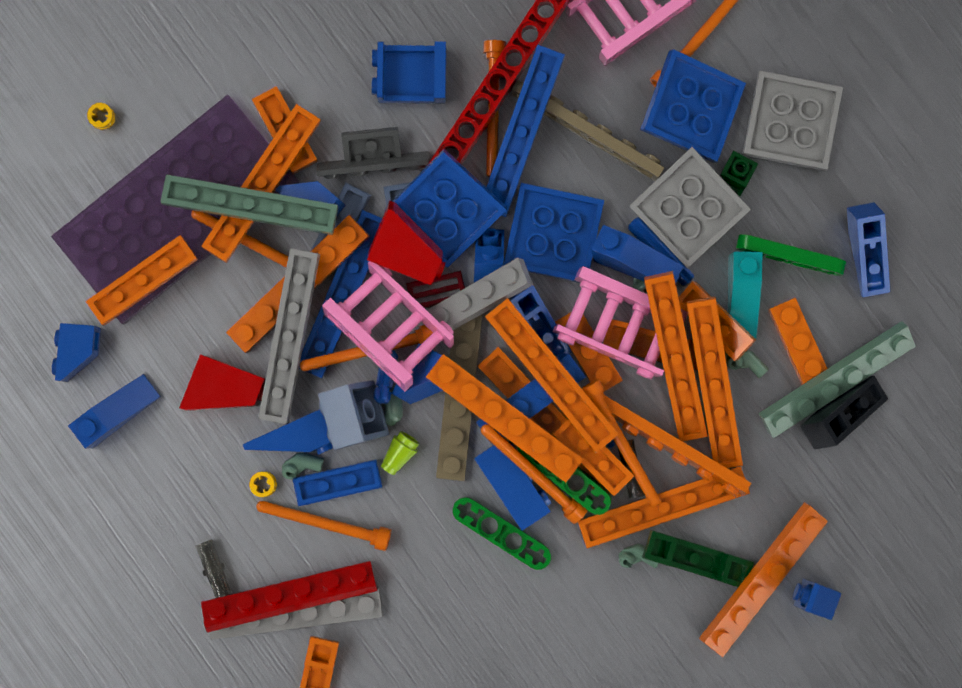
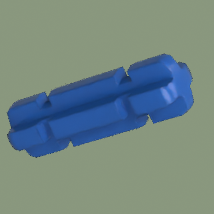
M391 350V356L397 361L398 354L395 350ZM380 368L378 369L376 380L378 387L374 390L373 398L377 403L387 404L392 393L389 390L392 389L394 381Z

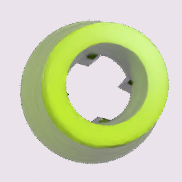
M400 431L398 435H394L381 467L386 472L395 475L418 452L416 448L419 442L411 435Z

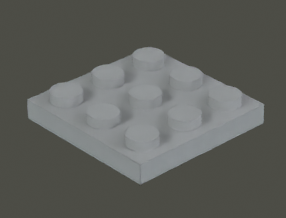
M759 71L742 155L820 171L828 170L843 87Z
M693 147L630 205L631 209L687 268L751 210Z

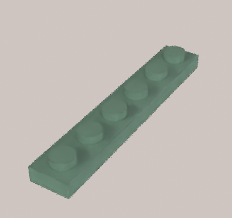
M167 174L160 201L162 205L329 235L334 233L338 205Z
M902 321L761 411L759 415L767 432L772 438H775L916 347L908 326Z

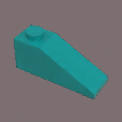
M734 251L728 255V313L757 339L762 287V252Z

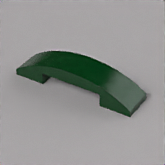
M650 530L642 556L644 559L735 587L740 586L751 572L754 564L752 561Z

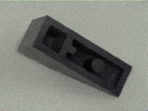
M875 375L870 376L817 410L800 427L814 450L837 446L888 400V397Z

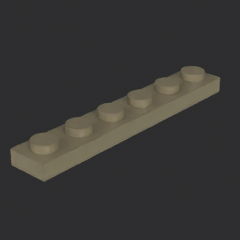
M517 80L512 88L511 95L517 99L523 82ZM552 95L550 96L544 113L545 116L651 180L656 181L659 178L664 167L660 165L661 161L648 153L644 156L636 151L637 147L626 139L619 141L611 136L612 131L600 124L597 127L587 121L588 117L578 110L571 112L563 107L564 103L560 99Z
M482 314L453 330L454 345L450 348L449 358L475 378ZM446 392L436 478L465 481L472 412Z

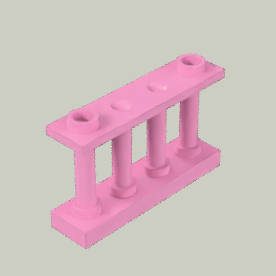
M570 0L567 5L566 14L570 17L579 11L602 43L599 59L606 66L691 6L696 0H671L663 7L661 4L657 5L654 0H640L648 11V17L640 23L638 20H633L619 0H605L625 27V34L618 39L615 36H610L588 6V3L592 0Z
M369 261L368 268L372 276L343 303L339 302L337 304L331 298L322 305L323 312L333 324L406 392L413 385L412 369L441 341L451 348L454 345V336L452 335L454 331L446 322L441 321L439 323L392 278L393 274L388 268ZM381 283L392 295L364 322H355L350 317L352 314L351 310ZM401 302L413 314L384 341L380 340L377 343L370 336L372 334L371 330ZM422 322L433 334L406 360L397 362L391 356V350Z
M582 266L574 279L580 282L581 291L565 327L558 324L552 331L558 334L557 339L569 345H573L576 342L637 369L636 374L652 380L653 376H662L664 370L655 367L660 354L656 334L644 361L628 355L644 316H648L651 313L648 295ZM598 290L607 294L606 299L608 300L592 338L577 333L576 330L592 292L595 293ZM624 301L633 305L632 310L634 312L620 346L616 350L602 344L618 304H622ZM681 309L683 322H685L688 312Z

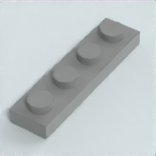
M516 258L427 311L439 323L444 321L452 330H455L501 304L507 298L509 299L529 288L533 283L524 260Z

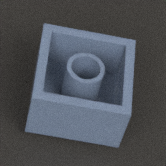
M374 380L347 384L318 394L320 399L319 408L325 417L328 428L327 436L334 450L390 435L382 406L373 398L376 388Z

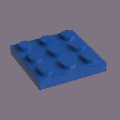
M669 50L640 130L686 151L693 147L704 159L718 162L746 83L677 50Z
M445 149L393 200L443 251L442 261L446 262L445 267L447 268L507 210V206Z
M521 183L504 265L516 258H521L524 260L530 273L578 282L574 280L578 270L582 266L589 269L591 267L593 257L591 249L597 238L604 200Z

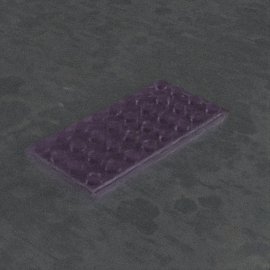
M227 94L51 237L96 293L179 235L185 239L199 260L116 317L124 325L211 255L201 246L212 231V228L193 219L191 216L192 210L166 206L160 203L166 174L241 187L269 144ZM289 169L278 186L298 184L300 182ZM208 213V214H210V215H212V216H214V217H216V218H218V219H220V217L222 216V215H217V214Z

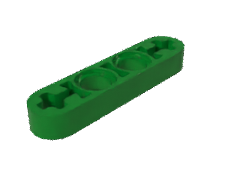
M744 234L738 236L735 248L741 252H762L763 258L834 276H843L846 266L845 260Z
M518 447V451L528 461L589 512L601 515L609 510L612 504L611 494L579 466L572 475L581 476L584 480V487L580 490H573L570 488L568 481L565 483ZM589 484L594 487L590 491L594 496L598 497L602 494L605 497L603 500L604 507L602 505L593 506L594 499L588 494L585 499L581 497L586 492Z
M462 497L454 503L453 515L456 520L535 570L544 569L549 565L551 553L544 544L469 497ZM469 502L472 505L470 508L472 512L478 514L479 509L485 512L479 517L476 527L470 524L474 520L471 516L466 515L464 518L459 516L460 510L457 508L459 504L465 505ZM487 517L494 518L498 523L497 530L492 534L485 533L481 528L482 521ZM510 533H517L521 536L522 544L519 548L510 549L506 546L505 539ZM527 540L533 542L529 546L533 551L544 550L543 556L546 559L543 563L541 561H538L536 564L532 563L533 557L525 552L524 557L519 555L525 549Z

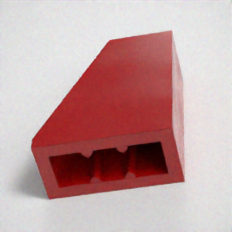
M389 201L370 246L367 260L432 285L435 277H441L446 262L442 261L443 251L395 202Z
M200 354L179 408L195 411L255 407L262 401L266 379Z

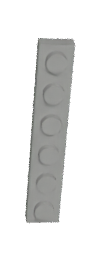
M290 248L258 419L282 424L289 423L320 259L319 253Z
M378 587L375 592L210 632V638L213 640L383 617L380 588Z

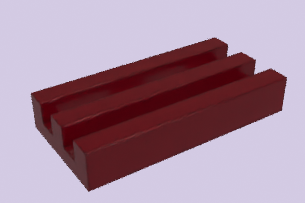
M461 271L443 274L440 278L435 277L432 284L456 278L458 283L414 293L413 288L429 284L419 280L406 283L407 291L414 299L458 289L461 291L465 288ZM451 296L419 304L425 309L431 308Z

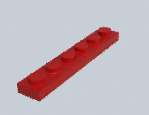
M371 561L203 601L201 602L204 626L208 633L375 592L377 587Z

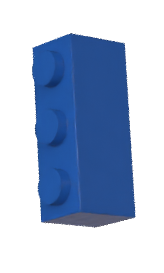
M493 445L474 458L522 531L551 512L547 506L552 502L544 490L537 491L532 484L533 480L496 446Z

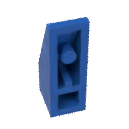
M875 202L847 207L848 232L861 296L864 298L889 293L890 279L885 213Z
M605 225L602 226L591 249L594 262L641 281H644V277L673 271L676 284L683 270L681 264L636 238Z
M534 285L509 298L510 302L559 361L572 353L569 345L558 340V334L552 332L557 325Z
M142 374L87 410L70 423L68 427L85 449H93L161 396L145 374Z
M320 409L242 444L244 450L317 451L318 455L333 449V445L327 436L328 428L325 417Z

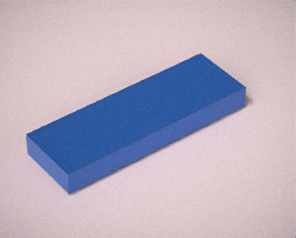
M377 459L292 479L298 507L383 487Z

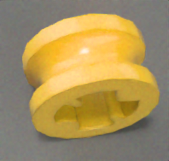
M95 103L89 108L87 119L96 129L107 130L115 122V113L107 104ZM99 110L103 113L108 112V115H105L107 120L103 123L100 120L95 122V118H98L95 114Z
M257 472L251 477L249 487L255 496L267 497L275 492L277 480L270 472ZM263 476L268 478L267 484L270 485L269 490L263 489V492H260V486L256 484L258 478L262 480Z

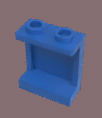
M378 41L377 50H372V67H377V78H372V95H377L378 103L446 104V42L435 41L434 46L384 45V42Z

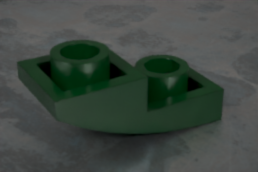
M733 150L720 176L741 197L758 163Z

